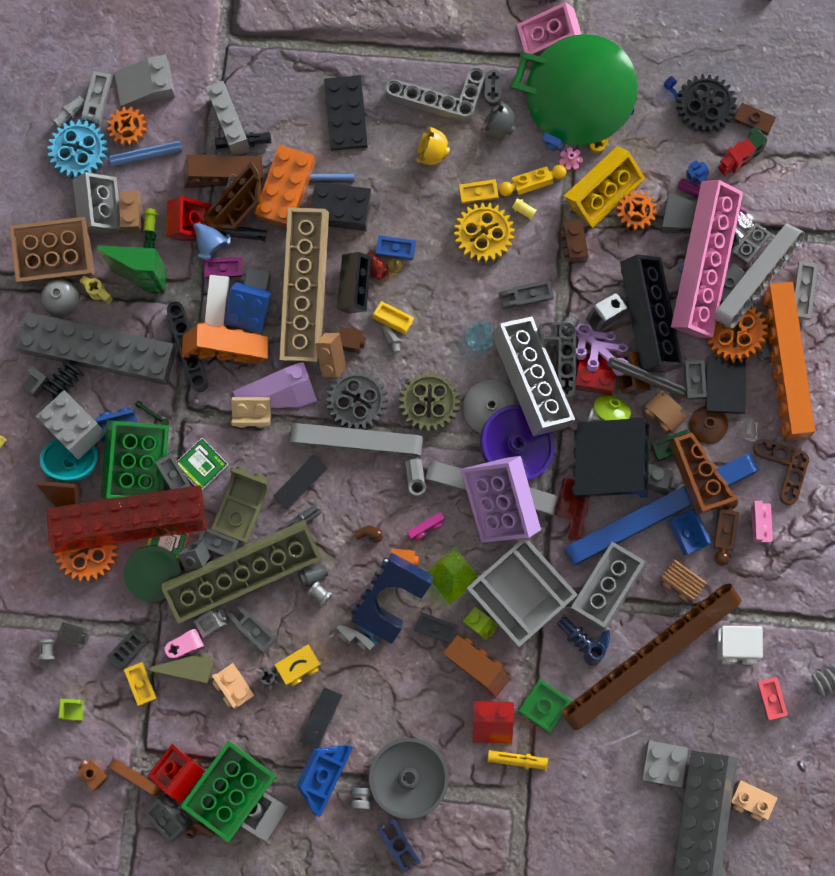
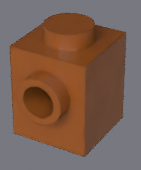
M93 759L90 761L85 760L78 767L80 770L76 773L92 791H97L110 778L109 774Z

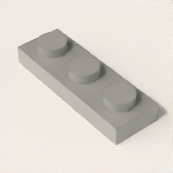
M802 261L798 263L794 292L799 319H811L818 264Z

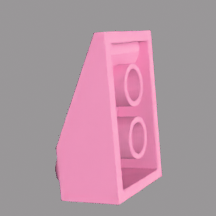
M566 2L517 24L524 52L537 56L541 55L555 42L569 36L581 34L575 10Z

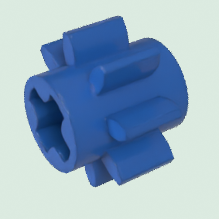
M696 160L690 163L689 169L686 170L687 177L691 183L697 181V184L700 185L702 181H706L709 169L704 162L698 163Z

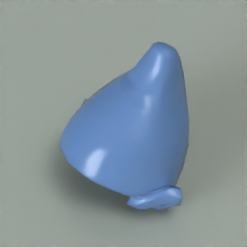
M200 223L193 225L197 245L201 253L198 254V257L209 260L210 256L224 245L228 247L230 244V234L224 236L214 228Z

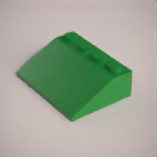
M97 246V250L112 272L149 291L151 294L165 292L167 269L156 248Z
M107 420L100 497L163 502L164 480L153 462L167 454L168 425Z
M228 741L180 807L229 843L276 778V775L233 742Z

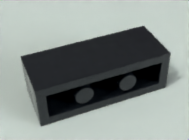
M361 252L342 255L338 310L349 314L367 311L371 256Z

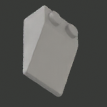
M166 55L146 58L114 72L121 108L175 97L170 66Z
M264 793L241 826L267 842L288 807L269 794Z

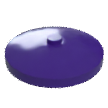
M520 405L506 406L493 413L483 425L480 435V449L486 463L503 458L521 456L527 481L541 475L549 467L554 456L555 442L553 433L549 432L533 437Z

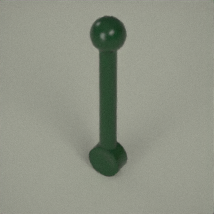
M141 401L135 403L137 408L143 409L161 421L162 425H169L168 419L161 418L145 407Z

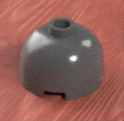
M502 101L498 103L500 105L498 109L494 107L485 119L484 123H488L485 129L481 128V133L491 139H502L507 134L510 136L516 127L513 125L515 122L513 110Z

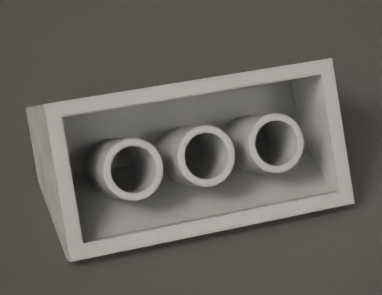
M611 542L571 608L587 621L606 632L645 569L646 561L616 543Z

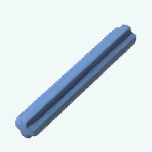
M180 141L115 154L109 156L111 166H117L182 152V144Z

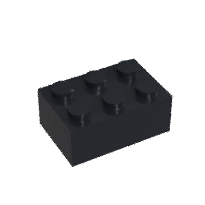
M315 182L311 208L326 209L329 212L328 227L367 231L372 196L371 188Z

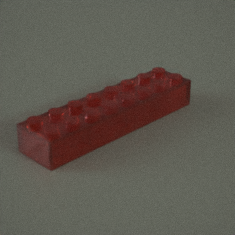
M201 485L46 508L48 542L52 553L208 530Z

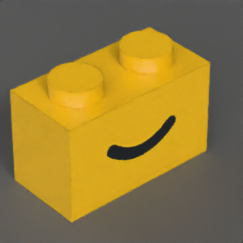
M309 644L275 664L287 686L292 685V687L301 683V678L307 674L310 677L319 672L318 668L321 666Z

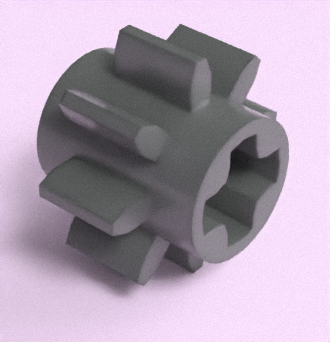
M264 666L263 672L257 671L260 678L256 682L263 683L262 689L267 685L270 690H273L272 685L274 683L279 684L276 681V677H279L280 673H274L275 667L268 670ZM266 673L273 675L270 683L263 680L266 677Z

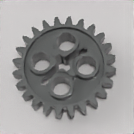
M356 369L355 374L348 370V376L342 373L341 380L335 378L337 384H330L333 391H327V394L331 397L326 398V402L331 403L327 406V409L333 410L330 416H336L335 423L342 421V428L348 424V428L352 429V426H355L356 429H359V426H362L364 430H366L367 424L373 427V420L379 423L378 415L384 417L381 409H387V406L383 403L388 402V398L383 397L387 394V390H381L384 387V383L378 384L379 377L373 380V373L366 376V370L359 374L358 369ZM351 384H357L359 386V388L356 391H350L348 389ZM345 391L352 397L344 395L342 392ZM374 393L375 398L369 401L365 399V395ZM360 397L361 402L357 401L355 404L353 398L357 399ZM342 400L349 401V405L345 408L340 407L339 403ZM364 404L372 406V408L369 409ZM358 409L366 411L362 417H358L355 413Z

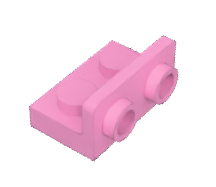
M754 501L751 504L753 543L772 542L771 504H763V501Z

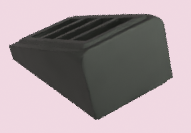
M134 628L110 652L107 658L120 670H124L149 640ZM133 636L141 641L139 645L131 639ZM128 642L135 647L134 651L126 645ZM122 648H124L125 650H127V651L130 653V655H129V656L125 655V654L121 651ZM119 654L124 659V661L121 662L115 656Z

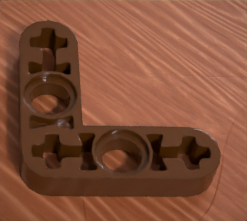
M758 440L753 446L756 456L788 466L780 492V500L785 505L794 504L799 498L809 463L808 454L802 450L770 440ZM765 444V448L771 450L772 446L775 447L772 451V456H769L770 451L767 450L761 453L758 446ZM778 449H783L786 452L784 459H779L776 456ZM801 455L804 462L799 465V469H792V466L794 468L797 466L798 460L795 458ZM791 473L799 475L800 480L798 483L790 481L789 475ZM786 485H789L791 487H797V489H792L791 495L794 496V498H791L789 501L787 500V496L784 495L787 494L790 490V487H787Z

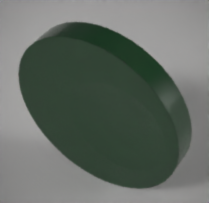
M147 545L134 551L128 558L124 568V580L129 591L135 597L148 602L166 599L161 583L181 575V567L176 556L167 548L158 545Z

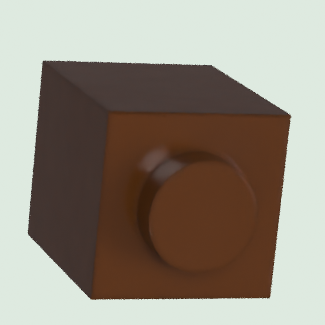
M340 327L339 334L343 350L360 354L361 348L364 349L366 343L363 331Z

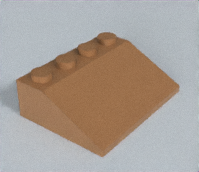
M85 217L9 226L17 283L27 284L59 278L69 279L95 275L93 254Z

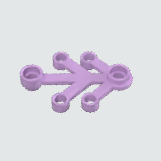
M585 323L579 324L575 328L576 338L579 339L578 348H576V359L583 360L586 358V341L591 345L590 359L587 362V369L589 371L595 372L598 370V353L609 362V358L614 356L608 350L616 351L617 355L628 352L626 344H614L616 335L612 332L592 331L591 326ZM596 339H604V342L597 341ZM618 358V359L623 360V361H625V362L628 363L627 360H625V359H623V358ZM612 368L616 375H624V373Z

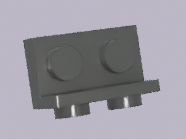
M168 794L159 797L144 812L168 843L172 842L185 828L192 824L188 814Z

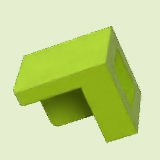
M60 699L59 719L83 721V700Z

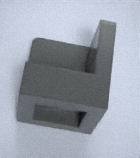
M31 366L27 371L30 376L24 382L22 388L37 398L44 390L42 385H48V378Z

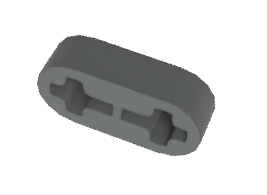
M490 70L485 76L484 98L488 105L496 106L501 100L502 75L498 70ZM492 76H495V78H496V80H495V85H491V84H492V80H491ZM491 90H495V100H491Z

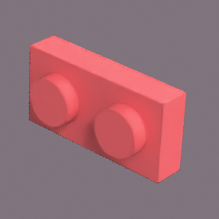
M774 677L758 681L757 685L767 720L788 716L778 678Z

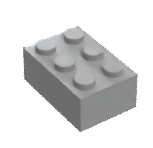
M65 390L36 415L43 425L77 460L106 434L98 423Z

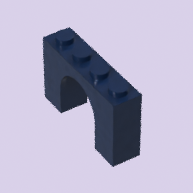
M391 553L389 558H384L380 565L382 569L379 573L373 575L370 581L371 586L369 589L365 588L360 596L362 600L359 604L355 603L350 612L353 614L351 622L390 644L394 642L402 630L403 620L385 611L379 605L377 595L386 588L399 587L422 599L431 586L433 575L394 553Z

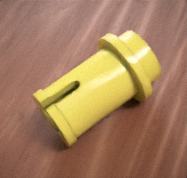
M517 198L512 206L515 213L517 211L530 220L537 211V209L524 203L523 199L519 200Z

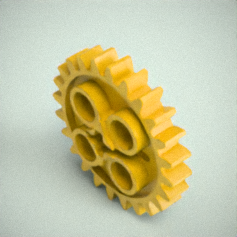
M482 202L480 208L474 204V210L467 207V214L461 212L463 219L457 218V223L460 225L454 226V229L457 230V232H454V237H457L455 243L461 244L459 251L465 249L464 256L470 254L471 261L474 257H477L478 263L481 261V258H484L485 263L488 262V258L495 262L496 255L501 259V252L507 254L508 250L506 247H512L510 241H514V236L510 234L515 233V229L511 228L513 221L508 222L510 215L504 216V209L499 212L498 205L493 209L491 203H489L488 207H485ZM488 217L492 221L490 223H484L482 219ZM469 227H473L476 229V232L468 233L466 230ZM482 230H483L484 232H487V231H488V235H485L484 233L481 234V231H482ZM499 232L502 234V237L496 239L493 237V234ZM484 242L487 246L481 249L477 247V244Z

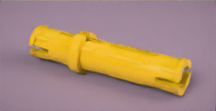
M489 750L487 763L525 767L526 770L534 768L547 771L548 758L530 756L528 753L520 755Z

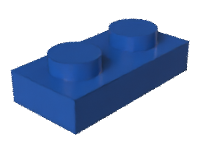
M378 236L376 256L413 260L416 240Z

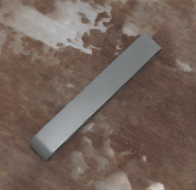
M785 224L719 306L714 316L715 321L729 328H734L802 243L805 232Z
M300 423L292 424L290 444L411 457L421 456L423 437L419 435Z
M430 461L425 477L426 481L467 493L461 468ZM530 488L536 512L553 516L558 497Z

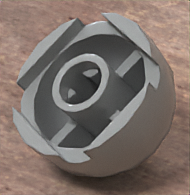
M63 278L53 279L44 286L41 300L45 309L51 315L66 317L72 314L79 306L80 293L77 287L69 280Z

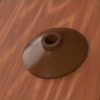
M706 406L698 408L690 418L691 433L700 442L709 444L718 442L727 432L728 420L724 413H707ZM711 420L713 426H708L706 421Z

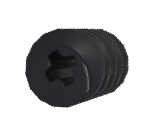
M63 362L65 369L59 367L57 370L60 375L52 374L55 380L48 379L49 386L42 385L44 391L53 399L64 390L69 393L67 386L74 387L72 380L79 382L77 375L84 376L71 362L70 364Z

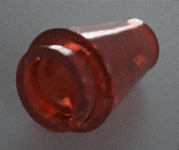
M373 251L367 253L366 255L371 256L370 272L372 277L377 280L386 277L389 273L388 266Z

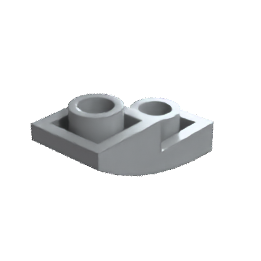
M755 223L733 252L749 263L771 233L758 223Z
M341 625L337 627L339 631L337 635L344 642L348 640L352 643L357 638L358 641L356 643L364 651L366 649L371 651L376 646L370 639L356 630Z

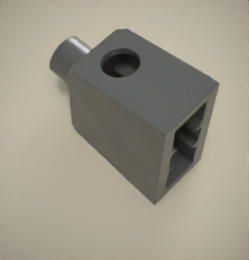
M669 193L660 232L691 233L697 203Z
M615 293L592 307L586 320L594 331L600 332L622 317L628 306L627 295L619 297Z
M649 464L648 490L668 495L674 479L673 471Z

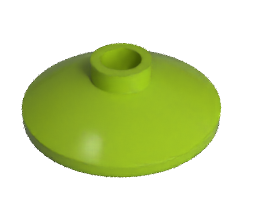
M614 395L599 396L593 405L596 415L603 421L629 419L631 415L629 405L623 399Z

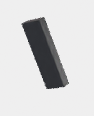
M312 455L276 492L274 497L288 510L328 468L316 456Z

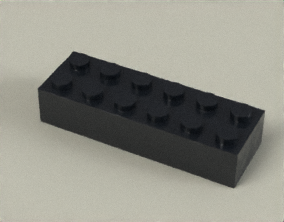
M637 254L621 261V274L624 280L629 305L628 309L631 315L641 369L648 372L667 373L683 367L676 329L671 327L673 313L661 257Z

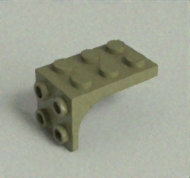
M237 466L236 469L232 467L230 469V482L211 530L248 544L270 490V485L265 476L258 473L251 475L247 472L248 470Z

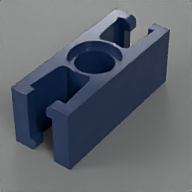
M394 818L388 823L389 825H394L398 833L397 837L390 840L383 831L385 829L384 825L377 830L404 873L410 867L409 865L404 866L400 858L401 854L409 851L415 859L412 863L414 866L421 861ZM398 839L402 840L405 844V848L402 851H396L393 847L394 842Z

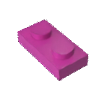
M440 512L407 531L411 541L414 539L418 541L424 538L426 532L431 529L435 531L443 526L442 523L445 521L444 516Z

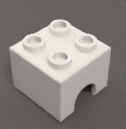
M722 626L717 630V660H722V664H734L737 661H742L743 665H754V663H757V660L763 658L762 627Z

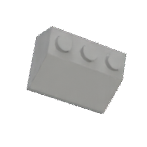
M85 172L73 179L77 217L86 218L88 233L97 235L122 231L120 228L117 177Z

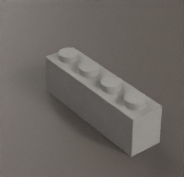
M224 81L207 86L206 89L232 156L249 152L250 148Z

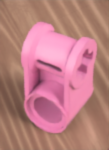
M192 629L167 643L165 653L170 659L179 660L204 648V644L197 630ZM174 646L178 649V654L176 655L170 653L173 651L172 647Z

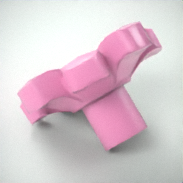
M571 147L567 148L566 152L562 151L560 153V157L563 159L559 160V164L565 165L568 171L571 170V167L574 170H578L579 164L583 162V158L578 157L581 152L578 149L573 152Z

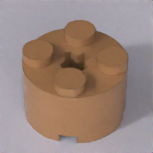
M660 390L644 407L646 409L645 415L651 421L657 420L659 428L665 434L673 433L689 416L687 413L683 415L681 412L682 407L669 395L662 396L663 391Z

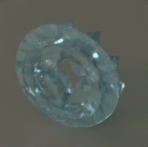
M486 321L472 323L466 331L468 345L474 350L483 351L489 349L495 343L491 335L495 330L494 327ZM485 330L484 336L486 339H481L477 342L478 336L476 334H480Z

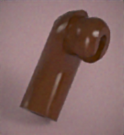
M371 525L354 531L357 540L366 536L373 538L374 542H380L383 539L382 531Z
M197 822L186 828L185 836L188 839H192L203 834L211 839L215 832L203 823Z

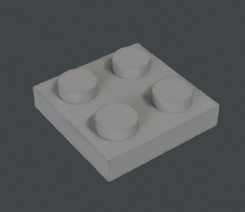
M648 741L642 780L682 788L688 748Z

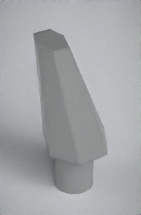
M383 326L382 329L388 344H392L393 353L400 352L399 343L402 340L390 327Z

